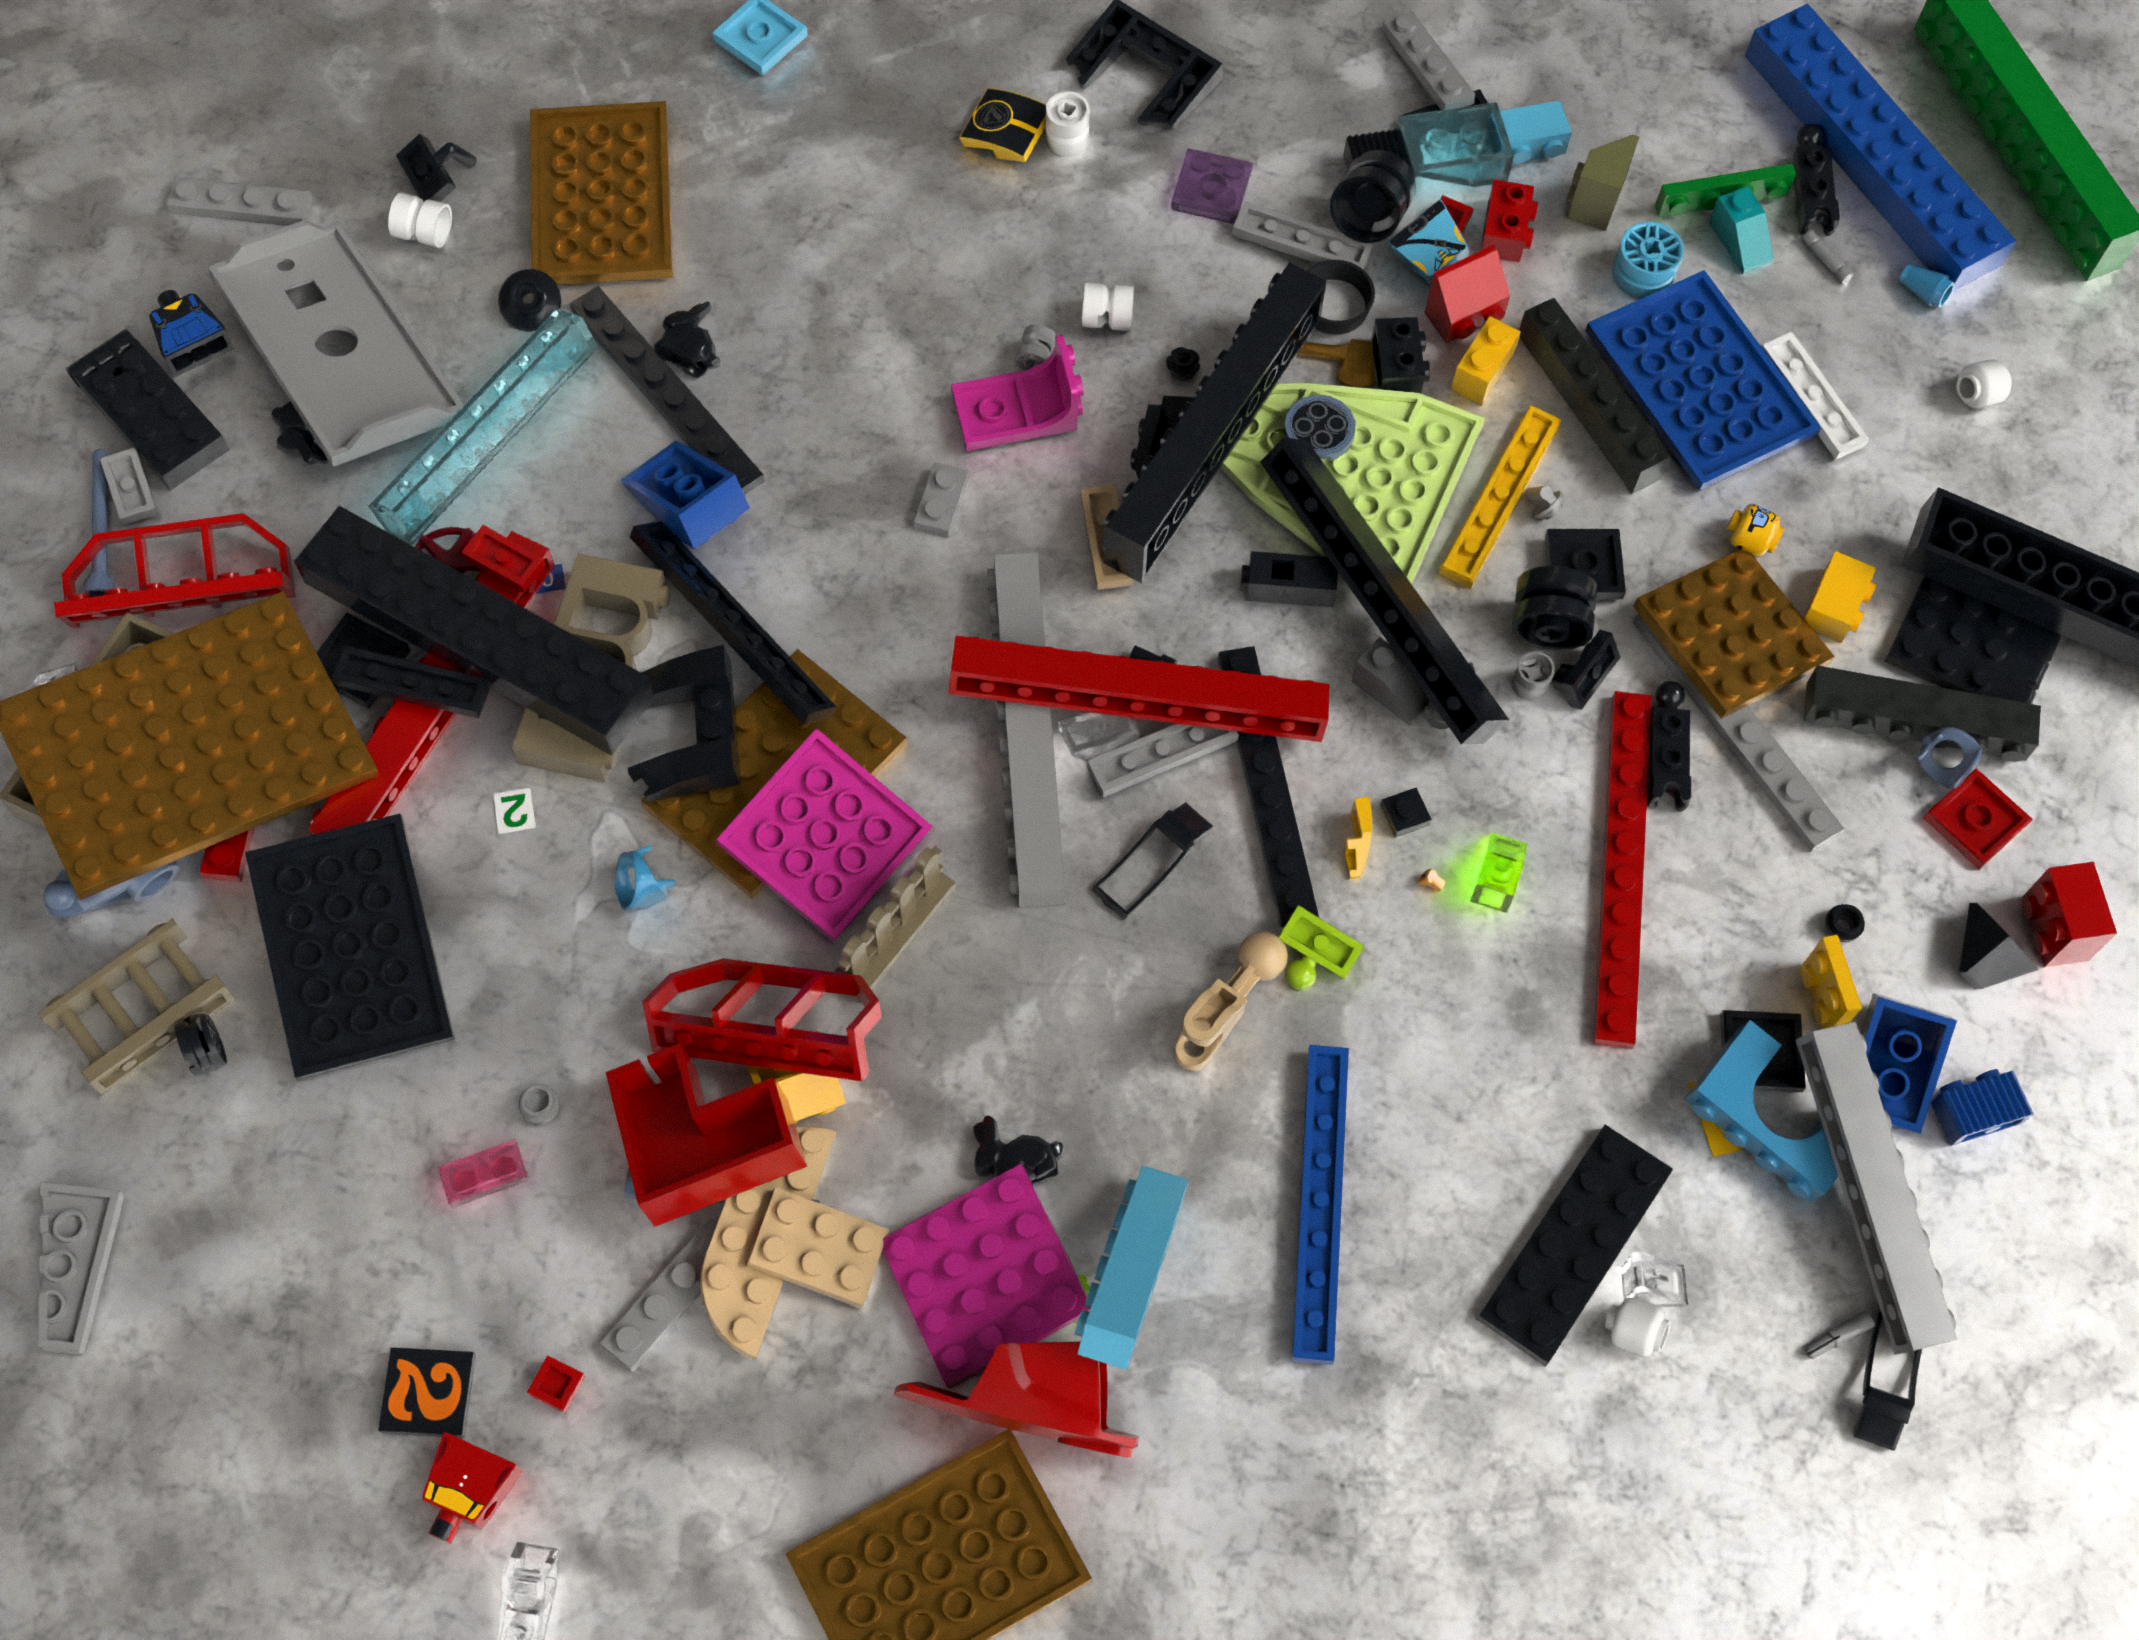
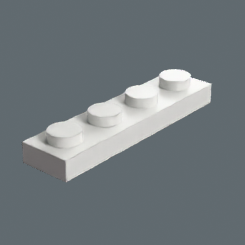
M1793 332L1762 344L1763 350L1820 425L1821 429L1818 436L1835 460L1866 446L1869 440L1868 436Z

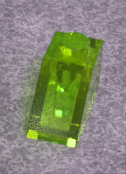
M1491 832L1470 902L1507 913L1515 896L1523 869L1527 843Z

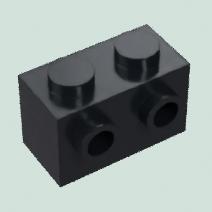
M1418 318L1375 319L1371 340L1373 342L1378 389L1421 394L1424 382H1429L1430 365L1428 360L1423 361L1422 352H1425L1426 336L1424 331H1419Z

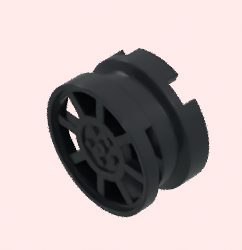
M208 1013L197 1016L196 1021L190 1024L184 1021L174 1026L184 1060H188L192 1065L189 1066V1070L195 1077L206 1073V1068L214 1066L219 1068L227 1065V1056L222 1040Z

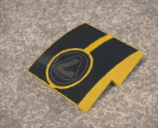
M987 88L959 138L964 147L993 150L997 159L1026 162L1046 126V104L1014 92Z

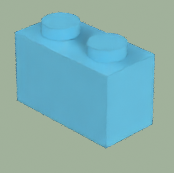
M1559 100L1495 111L1490 134L1500 163L1505 165L1510 163L1520 164L1528 160L1545 157L1554 158L1566 154L1572 132Z

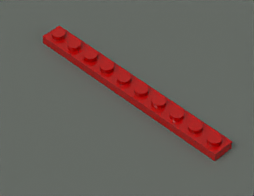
M1615 691L1612 696L1593 1044L1633 1049L1636 1044L1652 695Z

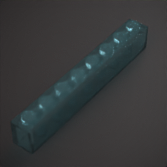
M557 308L372 501L368 507L386 532L413 545L599 348L582 317Z

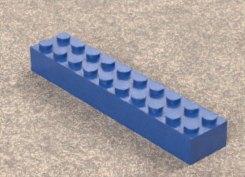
M1808 3L1754 30L1745 57L1803 125L1815 124L1822 129L1824 138L1821 146L1830 147L1831 157L1928 270L1949 275V280L1955 283L1954 292L2003 266L2016 243V239Z

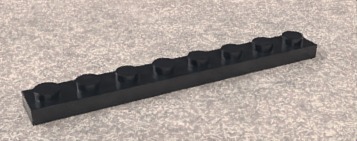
M599 286L570 303L571 312L690 449L734 473L744 495L765 482L764 474Z
M662 521L633 526L629 538L659 570L664 572V576L668 578L685 599L695 607L803 725L832 718L837 706Z
M1255 646L1218 652L1217 659L1220 670L1261 675ZM1237 731L1239 734L1237 745L1279 926L1283 928L1297 905L1319 917L1276 736Z

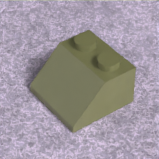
M1631 135L1592 149L1588 154L1585 164L1578 162L1572 179L1573 183L1565 202L1571 205L1567 219L1604 231L1607 230L1624 185L1639 136Z

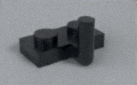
M418 134L396 155L423 202L428 199L441 202L456 188L444 167L447 161L453 158L468 168L474 167L477 161L473 154L452 142L446 143L436 152L429 139L422 134Z

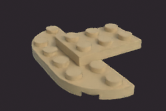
M796 1127L808 1167L725 1199L703 1259L700 1273V1293L702 1303L705 1305L716 1333L732 1349L749 1359L755 1360L757 1358L784 1280L861 1308L865 1303L884 1247L883 1238L888 1235L889 1229L812 1201L836 1131L821 1127Z

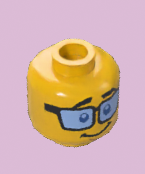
M1756 504L1747 505L1742 512L1736 509L1726 527L1727 530L1732 531L1730 536L1731 545L1756 557L1764 555L1766 551L1772 553L1784 531V527L1780 526L1781 519L1779 515Z

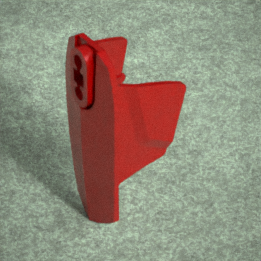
M1081 1341L999 1344L970 1396L919 1381L900 1384L895 1387L893 1394L897 1397L976 1421L1045 1438H1058L1057 1442L1121 1457L1132 1458L1133 1449L1138 1447L1140 1437L1114 1430L1107 1426L1108 1367L1106 1363L1078 1355Z

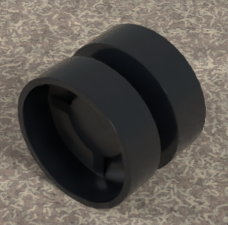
M1373 150L1359 155L1351 163L1331 196L1330 213L1337 228L1348 238L1361 243H1377L1390 237L1398 227L1415 196L1416 182L1412 170L1404 160L1387 151Z

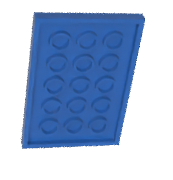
M1705 270L1587 323L1585 332L1699 491L1817 436L1821 429L1820 425Z

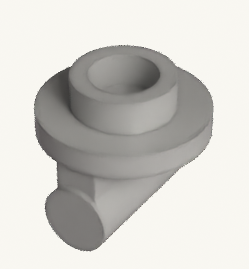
M1550 486L1530 487L1524 493L1525 499L1536 506L1532 512L1535 519L1544 517L1548 520L1563 508L1561 502L1564 499V495L1561 491L1553 493V489Z

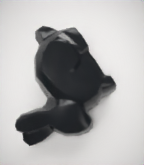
M709 301L695 305L689 312L677 311L665 317L662 324L665 332L662 338L654 345V350L664 361L669 360L675 365L682 367L685 373L697 379L704 376L708 370L718 368L721 363L720 358L716 356V348L708 330L698 327L701 320L711 311L712 306Z
M291 401L281 408L276 407L272 410V419L279 426L282 433L277 438V448L292 457H302L304 462L309 465L317 462L321 464L328 463L329 460L322 449L314 443L315 438Z
M989 1115L984 1117L983 1122H979L973 1127L975 1138L980 1144L974 1160L975 1172L978 1176L986 1177L992 1174L993 1178L1019 1164L1025 1167L1033 1185L1038 1182L1044 1183L1058 1175L1057 1162L1062 1157L1065 1149L1062 1142L1054 1141L1049 1143L1039 1136L1021 1135L1005 1144L1000 1140L997 1121Z

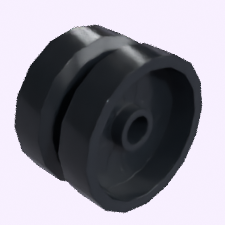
M1543 566L1525 571L1517 578L1516 606L1514 607L1512 623L1513 634L1523 643L1543 650H1572L1586 645L1592 640L1594 632L1595 614L1593 611L1596 607L1598 589L1596 582L1586 573L1570 567Z

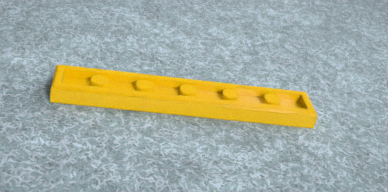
M1529 405L1440 566L1438 574L1470 589L1472 588L1560 427L1562 419Z

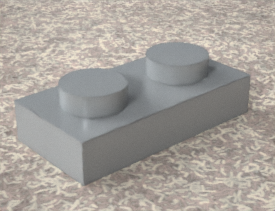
M135 447L100 458L119 519L123 526L159 515L139 453Z
M934 462L914 520V530L949 538L969 479L968 470Z

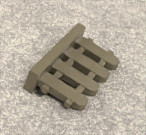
M936 846L932 849L927 847L921 852L915 862V870L908 878L903 876L897 881L891 891V899L884 908L881 906L875 908L866 922L867 928L859 938L853 936L846 943L842 950V959L838 962V967L834 972L861 975L871 990L875 988L956 888V882L942 873L944 867L939 863V858L943 855L941 849ZM852 996L861 1003L857 996Z

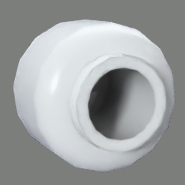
M1994 359L1972 363L1961 370L1956 385L1957 393L1967 406L1974 409L1997 405L2007 399L2011 391V375L2002 362Z
M1630 1296L1621 1303L1620 1307L1612 1305L1607 1316L1605 1328L1612 1330L1611 1342L1617 1348L1641 1357H1649L1654 1351L1660 1353L1663 1349L1669 1333L1670 1321L1665 1320V1312L1660 1306Z

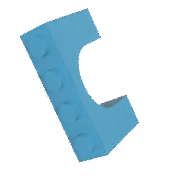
M1749 1020L1733 1033L1684 1100L1692 1105L1691 1108L1698 1117L1705 1121L1713 1122L1724 1131L1723 1135L1730 1143L1745 1148L1755 1156L1756 1163L1762 1169L1777 1174L1787 1182L1788 1189L1794 1195L1811 1202L1825 1195L1838 1178L1821 1119L1805 1139L1800 1140L1781 1137L1769 1130L1760 1120L1753 1101L1754 1086L1761 1072L1782 1045Z

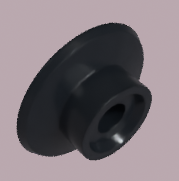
M524 269L513 273L504 281L499 291L498 305L503 318L514 328L526 332L539 331L549 326L558 316L561 308V293L556 282L546 273L535 269ZM526 294H533L534 300L532 303H523V297Z

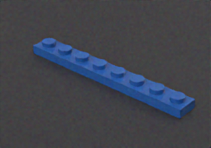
M1309 1045L1292 1342V1361L1333 1365L1335 1357L1349 1048Z

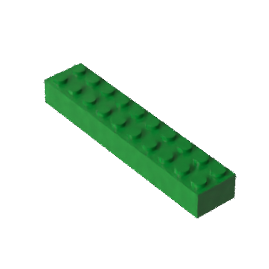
M1926 0L1914 27L1917 38L1923 42L1931 54L1934 63L1940 67L1949 80L1951 88L1958 93L1966 105L1969 114L1975 118L1987 140L1991 141L2000 154L2002 162L2008 166L2017 179L2020 188L2026 192L2035 205L2038 214L2044 218L2054 233L2057 242L2066 250L2072 259L2074 267L2081 272L2086 281L2121 269L2139 242V214L1988 0Z

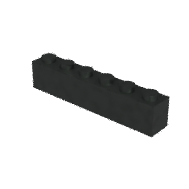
M1551 298L1526 310L1519 331H1521L1519 338L1630 492L1633 494L1662 480L1671 456L1557 300Z
M1817 665L1807 681L1803 721L1813 722L1824 728L1840 727L1851 729L1855 733L1863 735L1873 733L1889 736L1896 741L1912 740L1921 742L1925 735L1940 728L1956 727L1966 731L1977 741L1982 748V754L2000 756L2006 761L2017 762L2021 760L2026 761L2039 745L2041 706ZM1951 740L1941 741L1934 746V748L1951 747L1962 749L1958 743Z

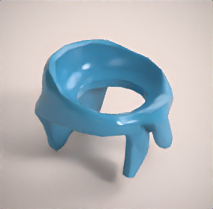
M651 845L640 850L623 852L618 857L615 873V890L621 908L624 910H640L651 907L663 901L667 897V890L675 885L674 880H656L642 858L652 850ZM629 868H634L635 889L632 888L629 881Z

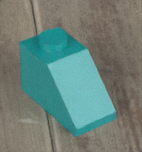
M1747 186L1718 197L1709 224L1741 273L1744 274L1772 263L1774 257L1766 213L1750 188Z

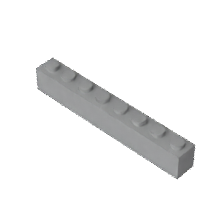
M1856 1022L1815 1030L1796 1039L1894 1354L1897 1355L1958 1340L1955 1333V1318L1951 1310L1947 1308L1942 1292V1277L1934 1267L1930 1255L1929 1237L1921 1227L1916 1211L1917 1200L1914 1192L1909 1188L1904 1174V1159L1901 1152L1896 1149L1891 1133V1119L1887 1111L1884 1110L1879 1096V1081L1876 1074L1871 1071L1866 1055L1867 1045L1864 1036L1859 1032Z

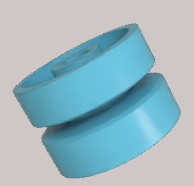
M1653 221L1640 222L1627 229L1621 239L1612 266V275L1617 286L1626 294L1641 299L1672 285L1684 255V246L1680 236L1669 226Z

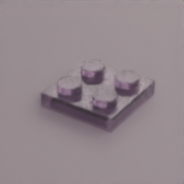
M1188 148L1171 201V210L1234 224L1244 202L1253 171V163Z

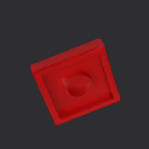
M1977 768L1965 778L1960 786L1952 789L1923 816L1926 822L1979 870L2033 820Z

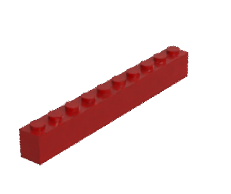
M511 531L507 538L542 557L546 565L525 593L484 570L477 574L475 581L527 609L554 569L555 564L549 548ZM430 653L418 661V663L464 673ZM394 699L393 705L386 716L379 718L373 728V735L365 745L378 769L379 776L331 795L324 807L318 809L311 818L308 829L311 836L388 817L457 713Z
M955 635L948 694L1322 742L1329 720L1330 684L1311 680L1303 681L1280 678L1273 675L1264 676L1241 673L1239 671L1210 669L1201 666L1172 664L1164 661H1149L1126 656H1110L1088 651L1080 652L1057 649L1050 646L1041 647L1018 644L1011 641L1003 642Z

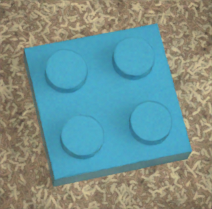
M748 0L712 32L714 42L762 76L808 36L805 25L769 0Z

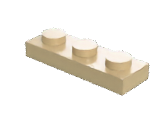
M1116 484L1080 489L1097 590L1133 585L1132 578L1104 564L1105 548L1102 547V542L1105 538V530L1103 529V523L1112 509L1117 511L1120 507Z

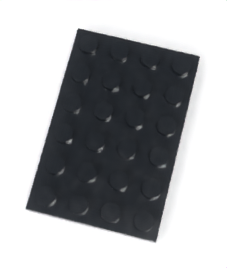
M401 814L245 852L294 1076L297 1080L455 1039L405 823Z

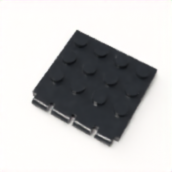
M1923 576L1884 662L1941 688L2032 704L2037 694L2036 690L2039 689L2049 667L2048 662L2052 660L2061 639V634Z

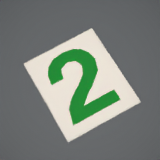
M531 787L493 794L498 835L536 828Z

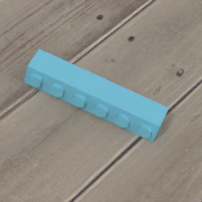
M1143 1165L1137 1181L1129 1179L1123 1197V1202L1127 1203L1128 1206L1124 1204L1119 1206L1113 1226L1118 1228L1119 1231L1111 1229L1104 1253L1110 1256H1101L1094 1280L1100 1281V1284L1092 1282L1084 1307L1090 1308V1312L1082 1310L1077 1322L1074 1335L1082 1337L1078 1355L1125 1370L1128 1369L1181 1209L1188 1179Z

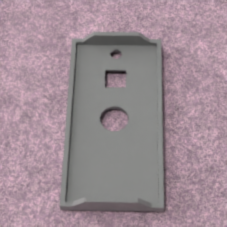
M303 220L241 241L225 261L208 266L210 278L333 467L467 417L466 406L340 222L322 227ZM282 261H290L294 264V267L291 270L282 271L277 268V265ZM314 282L326 300L296 309L285 291ZM334 330L349 332L358 341L357 346L352 352L338 357L321 353L315 345L321 335Z

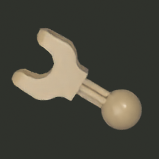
M1261 931L1246 937L1239 947L1238 961L1240 967L1227 983L1217 979L1209 989L1205 990L1187 1011L1181 1026L1182 1034L1178 1038L1174 1049V1059L1182 1068L1189 1071H1200L1218 1052L1235 1024L1242 1017L1248 1000L1246 995L1258 981L1272 980L1283 972L1287 964L1288 953L1285 944L1278 936L1270 932ZM1190 1042H1193L1199 1046H1204V1053L1198 1057H1191L1185 1052V1047Z

